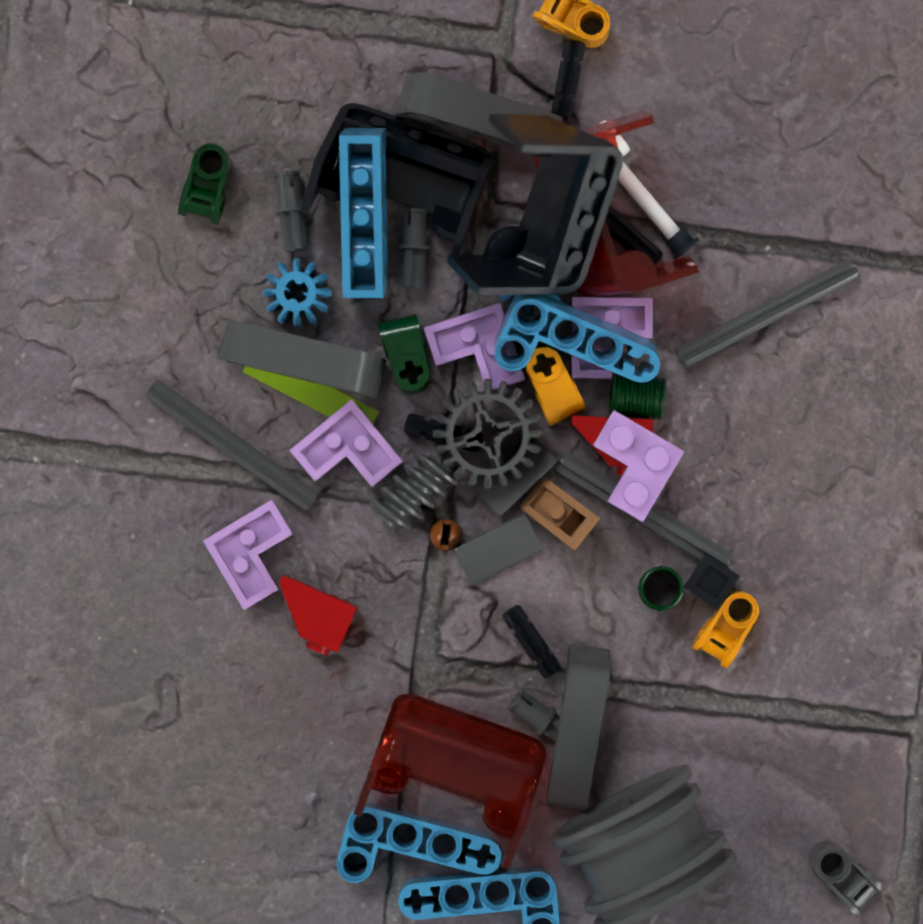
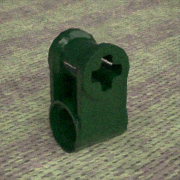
M207 143L195 151L188 178L182 190L178 215L186 216L189 213L211 219L212 224H219L226 202L227 186L232 171L231 157L222 147ZM210 153L220 154L223 160L221 169L214 174L205 173L202 167L204 158ZM197 199V200L209 202V203H211V204H210V205H205V204L197 203V202H194V201Z
M417 314L377 324L387 359L389 358L393 377L398 388L410 395L423 392L430 382V370L424 351L425 344ZM409 365H414L416 371L423 370V374L417 376L418 383L410 384L408 379H401V376L407 373L406 367Z

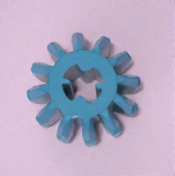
M295 258L292 263V272H289L286 265L280 262L277 266L283 276L279 279L273 274L269 273L266 279L276 285V289H264L262 294L267 298H277V300L269 303L266 307L269 313L276 312L283 307L278 316L279 323L284 324L290 314H293V325L295 328H300L302 314H306L309 322L314 324L317 322L316 316L311 311L314 307L321 312H327L328 307L318 301V297H331L332 291L327 288L317 289L318 286L328 280V277L323 273L312 279L317 268L315 263L310 262L303 273L301 272V260ZM296 283L300 288L307 286L308 293H303L306 298L303 302L298 303L294 298L287 299V294L292 293L289 289L292 284Z

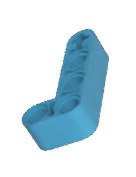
M544 294L515 295L494 342L495 360L500 367L508 371H517L524 368L530 361L538 341L635 382H649L656 377L660 369L657 348L649 339ZM533 304L540 309V314L533 320H525L519 316L518 310L523 305ZM564 320L573 321L578 326L575 333L569 336L560 335L555 328L558 323ZM602 336L610 337L615 341L614 346L605 352L597 351L593 347L594 341ZM508 341H517L524 347L523 351L517 356H508L503 353L501 348ZM624 344H626L627 354L623 352ZM643 353L647 354L649 363L642 361L639 366H635L633 357L640 358Z
M362 803L352 809L347 820L337 858V870L339 875L350 883L362 882L370 876L378 848L460 870L487 875L493 873L499 867L502 851L496 838L487 833L373 803ZM361 813H370L377 820V828L370 833H363L357 829L355 818ZM402 823H408L415 828L417 836L412 842L401 843L394 836L395 827ZM442 833L451 835L456 842L455 848L446 854L436 851L432 843L434 838ZM462 838L470 839L468 841L469 849L481 850L482 845H488L490 853L494 857H488L485 863H479L475 853L466 851L465 859H460ZM358 852L362 854L367 861L366 868L359 872L349 870L344 862L345 857L349 853Z
M540 866L499 869L487 875L467 872L415 877L403 883L399 890V909L404 916L410 919L421 920L521 910L522 924H532L538 918H546L552 924H560L557 890L553 875L549 870ZM535 877H541L549 883L547 892L539 897L532 896L526 891L528 881ZM501 881L505 883L509 889L507 896L498 901L490 899L485 891L491 882ZM461 885L465 887L469 895L463 903L453 904L447 900L445 893L449 887ZM440 886V906L434 907V898L422 900L421 907L418 908L414 907L413 901H406L405 899L411 897V892L414 889H418L423 897L433 896V887Z

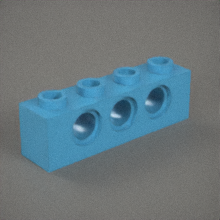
M345 128L339 135L343 298H384L388 290L386 128Z

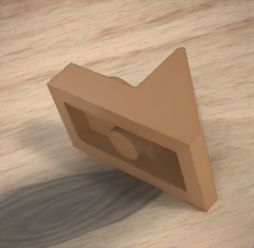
M545 476L540 479L519 506L522 511L574 551L600 519Z

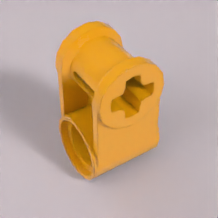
M544 0L539 11H534L531 16L532 20L540 26L571 40L580 41L587 48H597L603 45L608 39L610 32L608 13L601 6L589 0ZM595 18L602 23L603 29L595 35H589L583 32L580 26L584 20Z
M536 347L530 361L524 368L535 391L534 395L549 426L585 410L586 406L574 380L569 376L557 351L549 347ZM538 354H542L544 358L553 359V364L548 366L550 371L548 375H544L541 371L534 372L532 366L538 363L536 358Z
M743 590L730 591L719 609H715L712 616L702 626L691 648L695 651L703 650L719 660L722 668L727 669L738 654L745 637L758 618L759 606L757 601L748 592ZM738 598L746 599L750 604L749 614L741 620L733 619L729 615L731 602ZM710 639H715L719 643L723 644L725 648L720 647L719 645L712 642Z

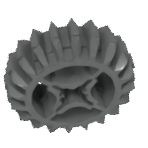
M486 378L483 383L484 391L477 392L475 382L470 381L468 382L470 395L465 397L463 392L456 388L453 392L460 401L456 405L447 399L442 402V405L450 410L451 413L449 417L443 414H436L435 420L446 424L445 430H433V437H445L446 443L436 446L435 451L439 454L449 450L451 456L446 458L442 465L444 468L450 467L455 462L459 465L454 472V478L460 479L466 470L471 473L468 479L469 486H475L479 475L484 476L483 483L485 489H490L492 486L491 476L498 475L499 483L504 487L508 484L504 475L505 472L511 470L516 479L522 477L520 470L516 467L520 461L528 468L533 466L534 463L524 455L527 450L533 453H540L541 448L536 444H531L530 437L540 438L543 436V431L539 429L530 430L529 424L536 423L541 418L539 414L526 416L525 411L534 404L531 399L524 401L521 405L516 402L522 394L521 389L516 388L509 397L505 395L508 385L506 381H501L498 392L491 391V379ZM483 400H496L508 405L516 413L517 418L500 422L494 421L489 417ZM472 404L476 416L475 427L470 432L453 438L454 426L458 416L467 406ZM481 413H483L485 421L491 423V428L494 425L499 429L508 426L507 429L501 430L498 434L494 435V454H492L490 446L484 444L485 440L481 443L477 438L467 441V439L475 437L476 434L482 431ZM521 429V441L518 449L509 460L503 462L499 447L501 440L506 435ZM480 446L488 453L492 467L474 465L467 461L458 450L465 447Z

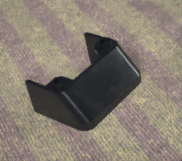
M349 103L343 105L314 159L300 212L309 214L318 194L323 195L329 200L340 201L339 135L345 128H386L387 198L414 208L428 209L429 213L432 214L430 219L432 230L440 238L454 241L450 255H459L492 166V154L480 145L362 104Z
M490 114L488 122L521 153L541 158L520 226H506L495 231L488 239L483 255H448L447 263L477 295L571 293L578 289L586 279L623 166V155L610 141L545 115Z

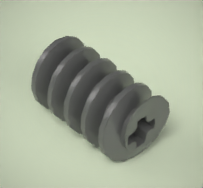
M419 452L415 455L419 464L418 469L409 464L404 465L403 468L408 478L405 480L394 475L392 480L396 490L393 491L384 486L380 489L385 500L383 503L374 498L369 500L372 510L399 537L398 526L407 531L413 529L409 520L410 515L420 520L425 517L420 507L421 504L432 509L436 506L431 495L433 492L442 497L448 494L443 484L444 481L454 486L459 483L432 454L430 457Z

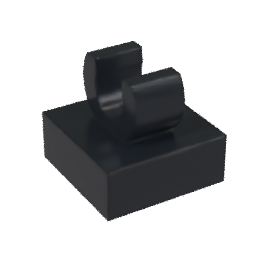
M705 553L685 582L684 588L718 610L740 576Z

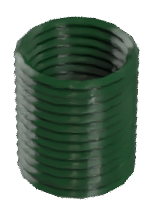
M613 373L609 414L611 415L612 411L615 410L625 417L632 416L634 418L636 416V418L640 417L641 419L644 417L645 419L652 418L656 420L658 418V420H661L665 402L666 379L659 376L649 382L640 383Z
M653 567L645 572L639 580V597L646 606L653 610L663 611L671 609L683 597V580L678 572L670 567ZM652 572H667L677 582V596L673 602L666 606H656L645 597L643 590L644 581Z

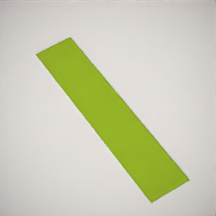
M246 366L243 370V373L328 417H331L351 399L372 424L379 414V411L333 387Z

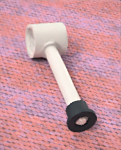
M606 120L589 132L610 141L621 151L623 157L630 151L625 140ZM623 162L618 181L668 239L665 243L675 254L672 258L677 260L700 239L698 237L693 239L684 227L680 229Z

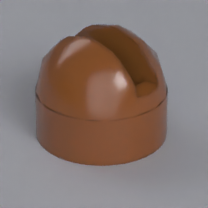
M451 519L438 520L430 530V540L439 550L449 551L456 548L462 538L460 526ZM443 524L451 525L449 545L441 544Z

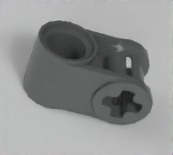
M819 842L809 852L808 860L813 872L832 889L831 892L857 918L862 914L860 909L876 892L882 893L886 889L860 863L855 862L834 842ZM828 853H837L839 862L836 868L831 871H822V858Z

